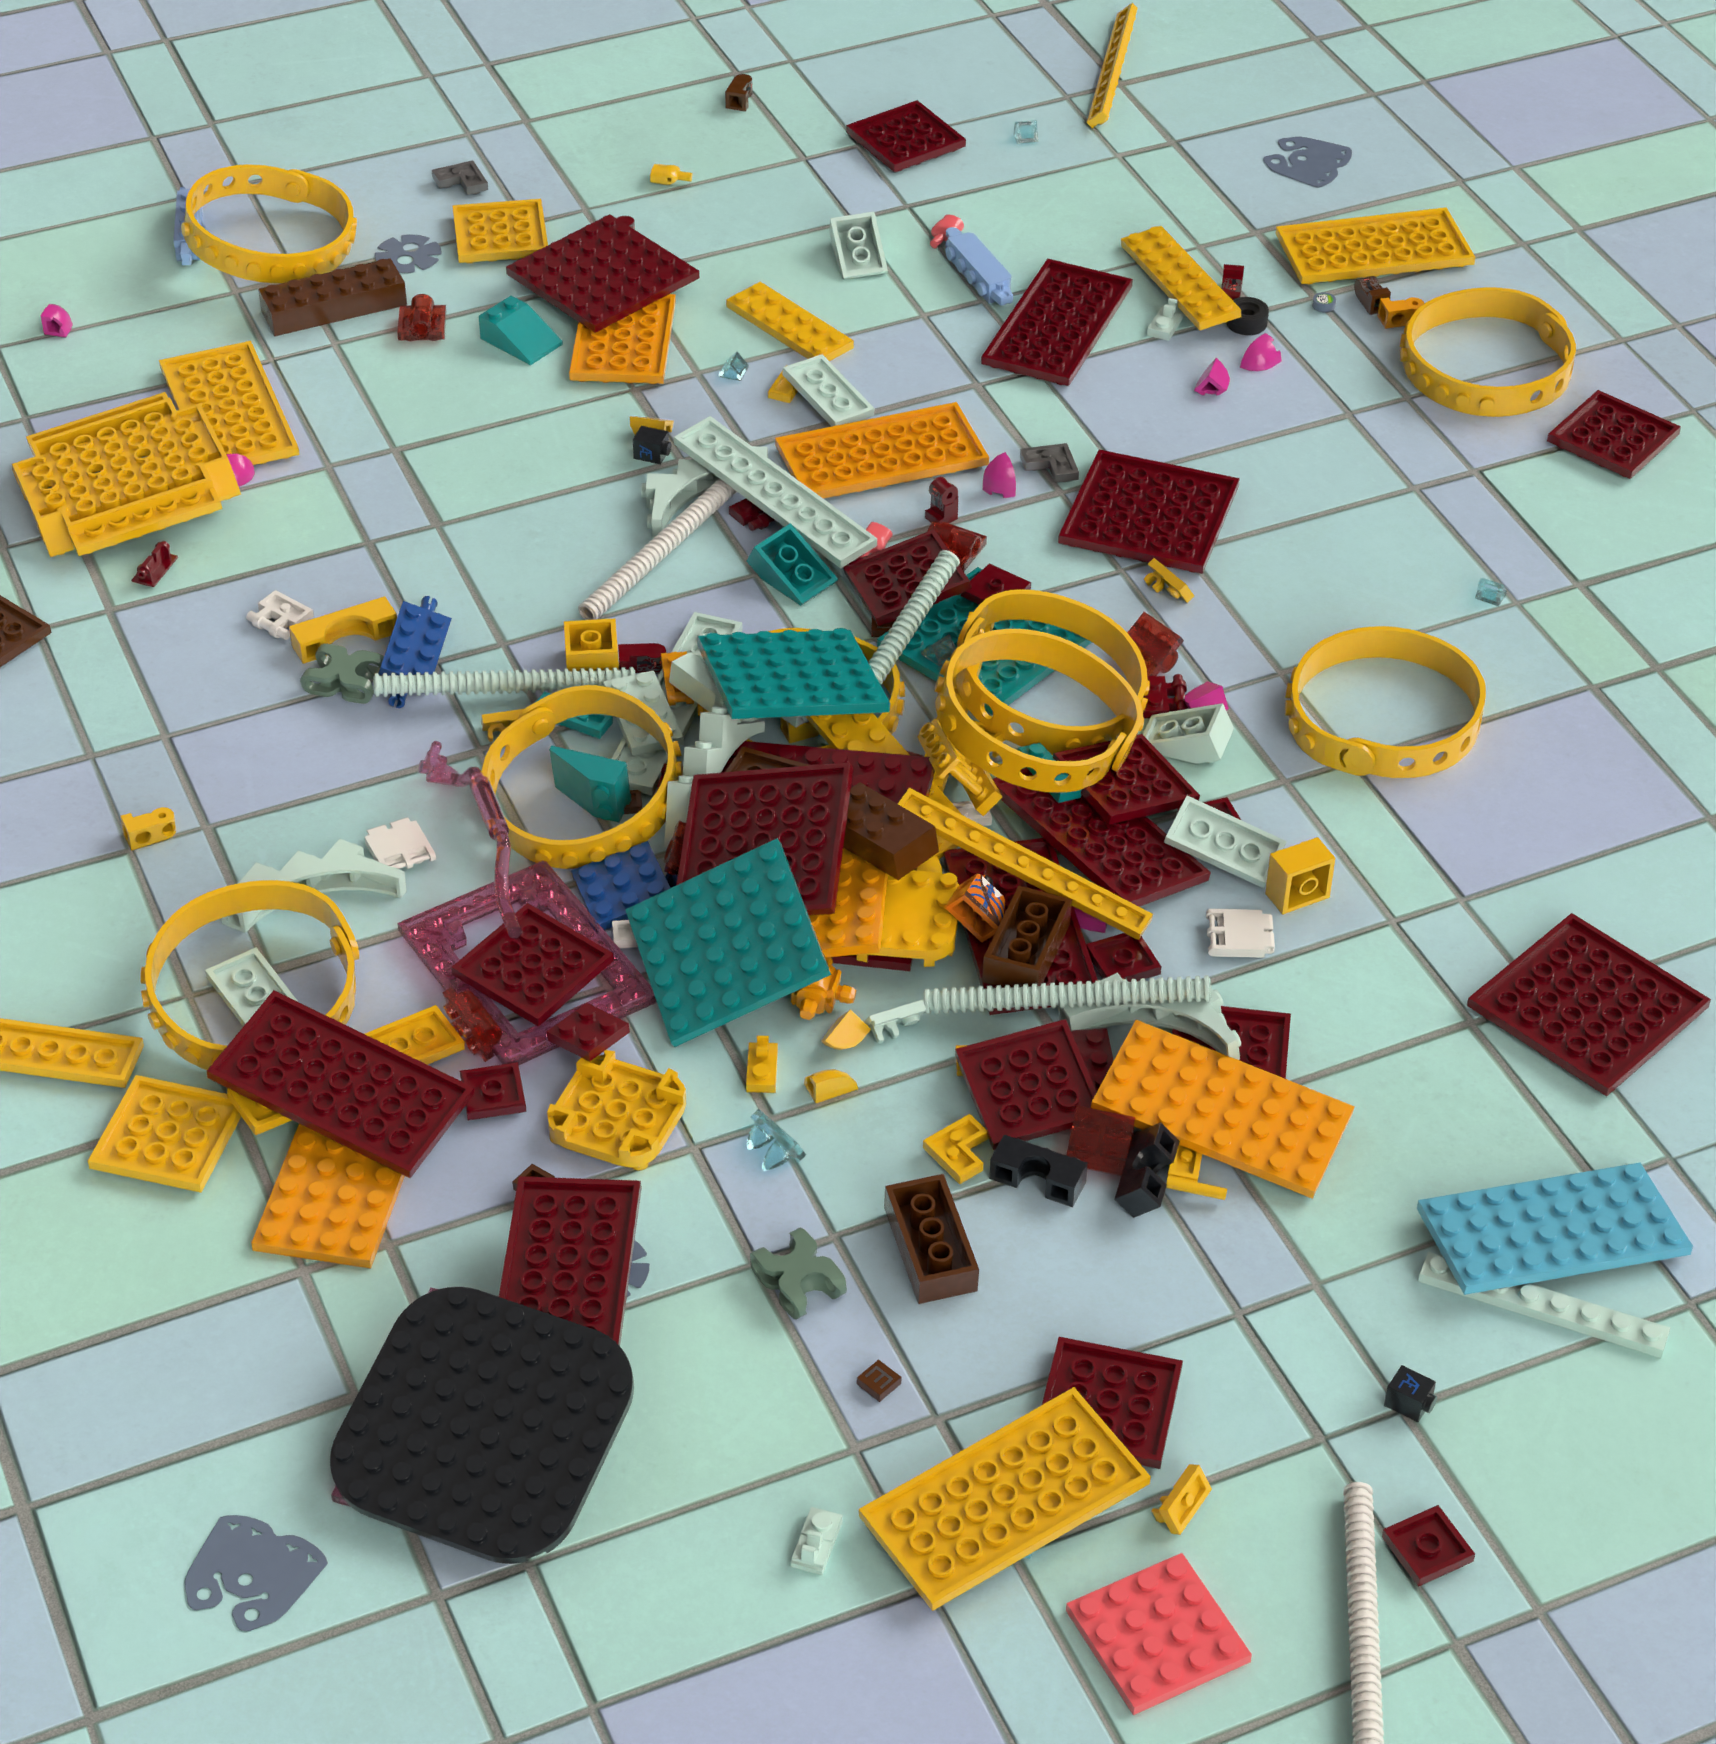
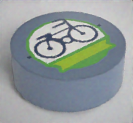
M1326 292L1314 295L1312 306L1315 310L1330 312L1335 309L1336 297Z

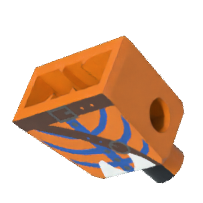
M975 874L957 887L945 908L982 943L995 935L1004 916L1005 898L993 887L991 877Z

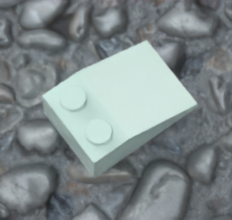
M875 212L830 218V238L843 280L888 273Z
M1223 703L1151 715L1143 735L1163 756L1195 764L1213 763L1221 760L1234 727Z

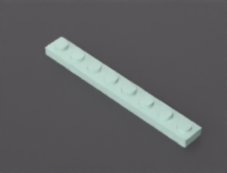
M1428 1252L1419 1275L1418 1282L1658 1358L1662 1357L1670 1327L1530 1283L1464 1295L1443 1256Z

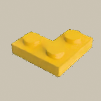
M968 1114L924 1139L923 1149L949 1175L961 1184L983 1171L984 1163L970 1149L988 1140V1131L971 1114Z

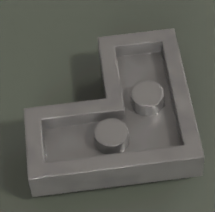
M473 160L432 170V178L439 188H449L453 185L461 184L467 195L478 194L488 190V182Z
M1067 443L1020 449V458L1025 471L1049 468L1055 483L1079 480V471Z

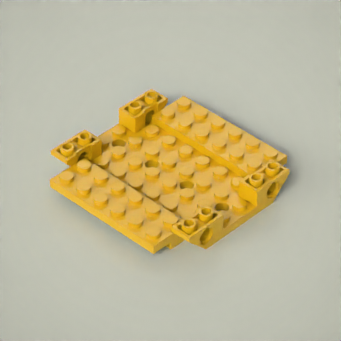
M166 392L26 436L34 457L12 464L13 474L24 499L28 501L38 531L50 557L62 555L75 549L78 556L90 554L157 530H163L166 527L181 522H187L202 515L211 514L223 509L221 501L241 495L229 459L201 404L176 410Z

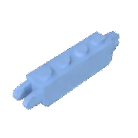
M180 187V190L177 191L174 247L176 260L182 261V265H191L192 260L200 259L190 250L181 231V224L184 222L186 197L190 190L185 189V187ZM202 207L194 214L195 219L201 226L203 217Z
M955 227L947 228L946 237H948V240L945 243L947 259L965 276L968 283L973 285L978 294L988 304L997 302L1002 306L1007 303H1013V294L1010 290L1012 275L974 233H962Z

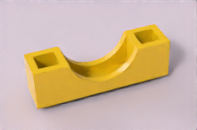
M385 596L289 626L291 645L303 664L316 660V652L322 644H332L335 640L344 636L362 635L374 641L391 636L397 620V613Z

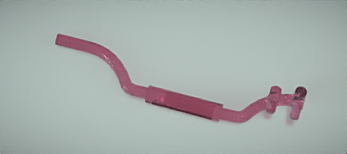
M434 741L425 759L419 763V773L426 774V781L431 783L453 785L456 787H466L470 784V789L490 838L495 840L497 845L494 872L497 907L509 937L518 938L522 934V930L510 901L508 886L511 844L508 837L509 828L490 781L486 776H483L482 771L478 767H469L460 774L452 767L446 765L447 757L439 755L442 745L440 742Z

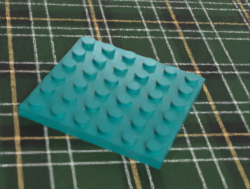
M977 567L966 576L971 580L982 569ZM956 595L933 605L898 660L937 682L939 676L944 677L940 674L946 659L951 660L952 653L958 647V637L967 621L969 612H974L979 604ZM1003 620L995 622L993 630L1026 629L1045 632L1069 640L1083 648L1092 643L1068 630L1030 620ZM888 632L877 639V647L880 646ZM991 660L982 663L978 678L988 691L1009 706L1055 670L1026 661ZM985 703L986 712L993 715L991 707Z
M836 628L833 631L811 629L807 632L785 630L781 633L760 631L754 634L734 632L728 635L708 633L697 638V646L731 719L883 713L890 711V701L851 630Z
M778 838L625 909L670 1042L674 1047L831 975Z

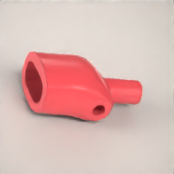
M945 215L931 230V235L934 237L930 241L931 247L937 248L943 241L946 242L948 240V237H946L947 228L955 227L962 231L964 228L963 221L954 215Z
M871 522L866 530L877 538V546L856 560L868 556L870 553L873 554L885 549L893 535L892 531L879 523Z

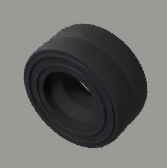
M1240 297L1233 300L1241 309V317L1226 322L1231 331L1240 335H1256L1266 329L1269 309L1265 302L1254 297Z

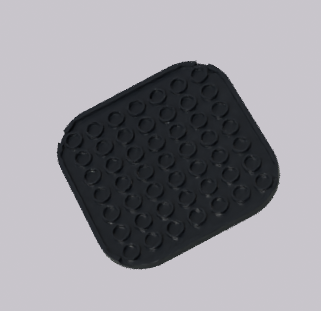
M447 1287L429 1292L412 1302L397 1318L336 1434L330 1454V1468L334 1483L348 1505L370 1518L493 1562L505 1564L529 1561L528 1558L537 1556L545 1551L549 1553L568 1536L575 1525L631 1406L634 1395V1378L630 1362L625 1352L612 1338L595 1329L473 1288Z

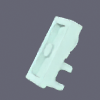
M1169 298L1168 305L1165 304L1161 307L1148 327L1147 336L1167 341L1171 339L1185 315L1181 310H1178L1177 299Z
M919 1000L870 1015L864 1023L871 1028L870 1031H872L875 1041L882 1043L884 1041V1036L882 1035L884 1028L890 1032L892 1039H895L899 1035L897 1024L903 1023L904 1026H909L919 1022V1017L926 1011L923 1000Z
M814 1507L810 1508L792 1556L791 1567L823 1575L842 1525L841 1514Z

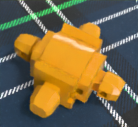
M831 957L825 958L831 975L791 993V1003L793 1005L796 1004L799 1008V1015L802 1019L810 1020L815 1014H821L824 1010L830 1014L833 1011L836 1000H839L841 1003H854L856 989L844 984L843 986L840 985L841 971L839 969L836 970L833 966Z

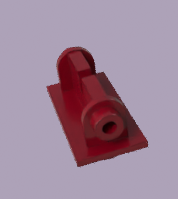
M166 541L158 542L151 552L152 555L148 556L137 567V573L131 581L155 587L177 560L178 556L170 554V545Z

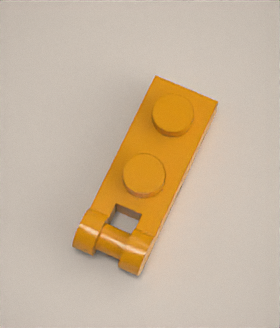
M687 651L661 653L666 698L669 706H674L678 702L694 704V700L669 683L672 661L687 654Z

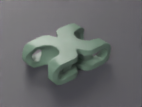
M322 644L316 652V660L320 668H308L305 670L300 678L301 686L310 694L330 697L341 692L342 698L345 701L366 704L374 694L373 686L369 679H373L375 673H379L384 656L366 650L356 651L348 655L347 649L343 646Z
M801 1227L789 1233L790 1254L784 1256L774 1255L764 1247L750 1253L753 1272L766 1288L780 1290L779 1304L793 1319H798L807 1314L806 1292L813 1290L822 1291L830 1298L836 1299L847 1291L843 1273L830 1258L816 1256V1241Z

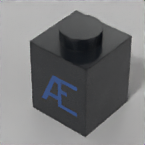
M641 426L633 438V458L661 465L664 458L669 456L672 444L669 442L668 431Z
M1401 1365L1387 1386L1384 1406L1419 1422L1424 1413H1431L1436 1404L1437 1396L1434 1395L1436 1381Z

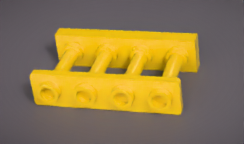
M936 718L923 725L917 738L927 757H930L929 761L937 776L943 779L950 773L963 785L975 809L984 816L1002 798L989 772L971 762L952 745Z

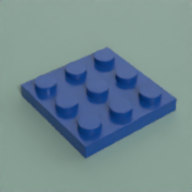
M648 841L635 845L625 852H617L607 856L600 862H591L571 870L573 879L598 933L612 928V921L629 920L625 909L670 889Z

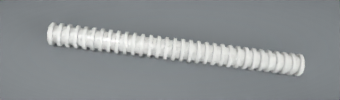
M721 479L712 484L707 491L690 504L676 519L668 524L644 548L637 552L635 556L627 561L612 577L608 578L603 585L579 605L578 609L582 618L585 620H596L601 617L603 613L621 599L626 592L644 578L649 571L657 566L662 559L679 546L681 542L702 525L707 518L714 514L737 491Z
M1353 1482L1346 1485L1343 1490L1353 1744H1384L1379 1655L1380 1638L1377 1610L1378 1594L1376 1592V1550L1374 1548L1373 1489L1366 1483Z

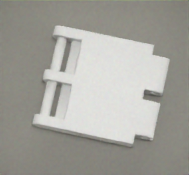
M406 817L391 822L390 829H387L384 824L366 830L368 834L365 836V844L373 859L377 862L398 869L404 867L409 869L413 868V864H420L428 859L430 861L436 860L435 852L416 820L410 821Z
M1208 909L1206 911V918L1209 920L1207 936L1211 942V945L1208 947L1210 956L1264 958L1265 954L1274 953L1275 942L1271 914H1262V910Z

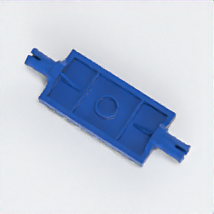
M430 596L423 597L420 607L405 601L402 602L378 673L379 675L383 676V673H387V676H391V673H395V675L400 673L408 675V672H411L412 675H416V672H420V675H424L425 672H428V675H432L435 672L452 619L435 612L438 604L435 598H432L431 604H429ZM404 693V696H400V694L392 696L391 694L388 699L389 705L393 707L397 700L396 708L404 707L408 693Z

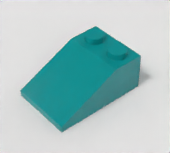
M513 296L507 297L479 315L480 339L530 366L563 345V341L527 303Z
M791 523L756 545L746 560L764 582L800 606L838 581L835 574Z
M551 746L549 751L555 788L592 816L619 823L624 815L625 806L631 802L627 762Z

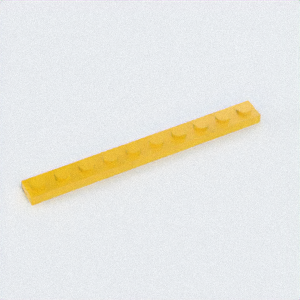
M1133 3L1116 15L1087 123L1091 128L1098 124H1104L1109 118L1113 97L1115 96L1116 86L1118 85L1119 75L1121 74L1122 64L1124 63L1125 53L1127 52V46L1133 30L1132 27L1136 20L1135 16L1138 8Z
M911 788L907 790L898 805L933 824L937 836L1047 893L1072 899V906L1137 940L1141 938L1152 921V913Z

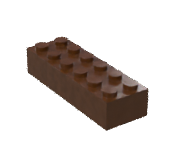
M391 258L379 259L376 262L358 264L350 268L336 269L333 272L314 274L311 277L298 280L293 279L289 282L277 285L272 284L258 289L261 312L274 336L407 305L405 282Z

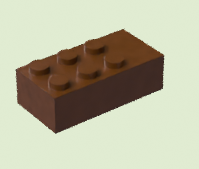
M860 782L851 788L843 848L897 880H900L939 852L936 829L933 824Z
M1018 886L984 955L982 982L995 986L1001 985L1003 988H1005V985L1014 987L1015 984H1019V987H1023V984H1028L1029 987H1032V984L1035 983L1037 986H1041L1070 926L1072 899Z
M944 1174L885 1186L884 1209L918 1304L977 1292L979 1267Z

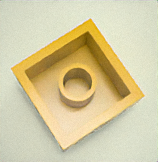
M615 618L564 621L566 668L568 671H572L574 668L577 671H580L581 668H584L585 671H588L589 668H592L593 671H596L597 668H601V670L617 668L619 670Z
M1318 837L1270 854L1265 894L1282 915L1330 898L1335 865L1334 855Z

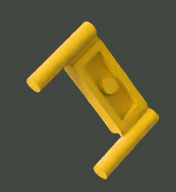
M1179 1145L1174 1163L1169 1165L1166 1188L1225 1200L1227 1188L1198 1182L1202 1154Z

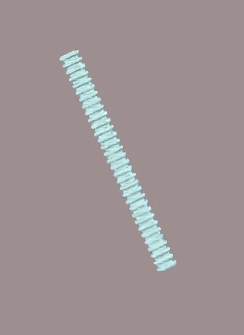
M947 550L939 552L938 557H936L934 563L928 569L927 574H925L923 580H921L919 586H917L915 592H913L908 600V603L904 606L900 616L897 617L896 622L893 623L892 628L889 629L888 634H886L877 651L869 660V665L880 685H882L894 667L895 662L901 656L902 651L917 631L918 626L921 625L929 609L948 583V579L951 578L952 573L959 566L960 561L954 553ZM822 736L817 741L819 747L829 745Z
M622 667L621 670H617V668H613V670L597 668L596 671H593L592 668H589L588 671H585L584 668H581L580 671H577L576 668L572 669V671L556 669V672H552V669H548L547 672H544L543 669H540L539 672L532 669L531 672L515 670V673H511V670H507V673H503L502 670L495 673L494 670H491L490 673L474 671V674H470L469 671H466L465 674H462L461 671L453 674V671H450L449 674L433 672L432 675H428V672H425L424 675H420V672H416V675L408 672V675L403 673L395 675V673H391V676H387V673H383V676L375 673V676H373V688L375 697H379V694H383L384 697H387L388 694L404 696V693H408L409 696H412V693H417V696H420L421 693H425V696H428L429 693L445 695L446 692H450V695H454V692H458V695L466 692L469 695L470 692H474V694L479 692L487 694V691H491V694H495V691H499V694L507 691L509 694L512 691L528 693V690H532V693H536V690L544 693V690L552 692L553 690L559 691L582 685L603 686V681L635 675V670L633 667H630L629 670H626L625 667Z
M1205 975L1202 979H1200V976H1195V979H1191L1190 976H1186V979L1177 977V980H1173L1172 977L1164 980L1162 977L1158 981H1155L1154 978H1150L1149 981L1141 978L1138 982L1136 979H1132L1131 982H1127V979H1123L1122 982L1113 980V983H1109V980H1105L1104 983L1095 981V984H1091V981H1086V984L1078 981L1074 985L1073 982H1068V985H1064V982H1060L1059 985L1050 983V986H1046V983H1041V986H1037L1035 983L1032 984V987H1029L1028 984H1023V987L1015 984L1014 987L1005 985V988L997 985L996 988L987 986V989H984L983 986H979L978 989H975L972 986L968 990L965 987H961L960 990L952 987L951 990L943 988L942 991H939L938 988H934L933 991L925 989L923 992L926 1014H931V1011H934L935 1014H939L940 1011L949 1013V1010H952L953 1013L961 1010L963 1013L967 1012V1009H970L971 1012H975L976 1009H979L980 1012H983L985 1009L993 1011L994 1008L1002 1011L1003 1008L1011 1010L1012 1007H1015L1016 1010H1020V1007L1028 1010L1032 1006L1033 1009H1038V1006L1047 1009V1006L1056 1008V1005H1060V1008H1065V1005H1069L1072 1008L1075 1004H1078V1007H1083V1004L1091 1007L1092 1004L1101 1006V1003H1105L1106 1006H1110V1003H1114L1116 1006L1119 1005V1002H1123L1124 1005L1132 1002L1133 1005H1136L1140 1001L1142 1004H1146L1147 1001H1150L1151 1004H1155L1156 1001L1164 1003L1165 1000H1169V1003L1178 1000L1181 1003L1183 999H1187V1002H1192V999L1200 1002L1201 999L1210 1001L1212 997L1211 979L1208 975Z

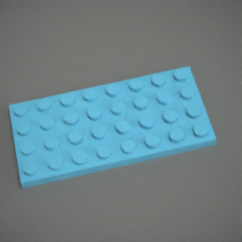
M1641 1162L1418 1200L1417 1210L1464 1295L1691 1255L1693 1249L1692 1243Z

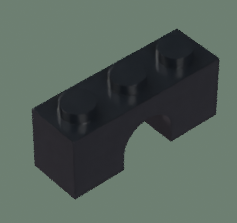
M1161 1122L1134 1134L1114 1200L1133 1218L1161 1207L1167 1184L1157 1173L1163 1167L1174 1163L1180 1141Z
M1003 1135L990 1159L989 1179L1017 1188L1025 1177L1040 1176L1046 1180V1199L1073 1207L1086 1184L1088 1163L1018 1138Z

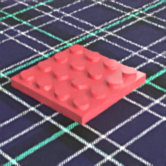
M1183 1553L1066 1603V1612L1133 1715L1251 1662V1652Z

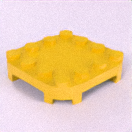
M912 870L900 880L888 875L880 952L858 954L857 960L867 962L869 955L924 959V967H934L935 961L943 959L947 955L952 957L955 951L958 920L945 906L959 886L956 875Z
M605 1050L604 1055H598L590 1062L580 1058L576 1062V1072L555 1105L551 1103L549 1105L547 1116L550 1141L566 1149L618 1166L644 1170L648 1167V1163L653 1161L660 1153L683 1115L686 1107V1088L678 1078V1072L668 1068L665 1074H661L617 1060L615 1058V1051Z

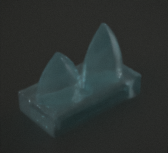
M759 1108L751 1116L755 1125L748 1135L747 1149L761 1148L773 1141L764 1157L763 1171L777 1168L791 1158L799 1163L806 1156L800 1145Z

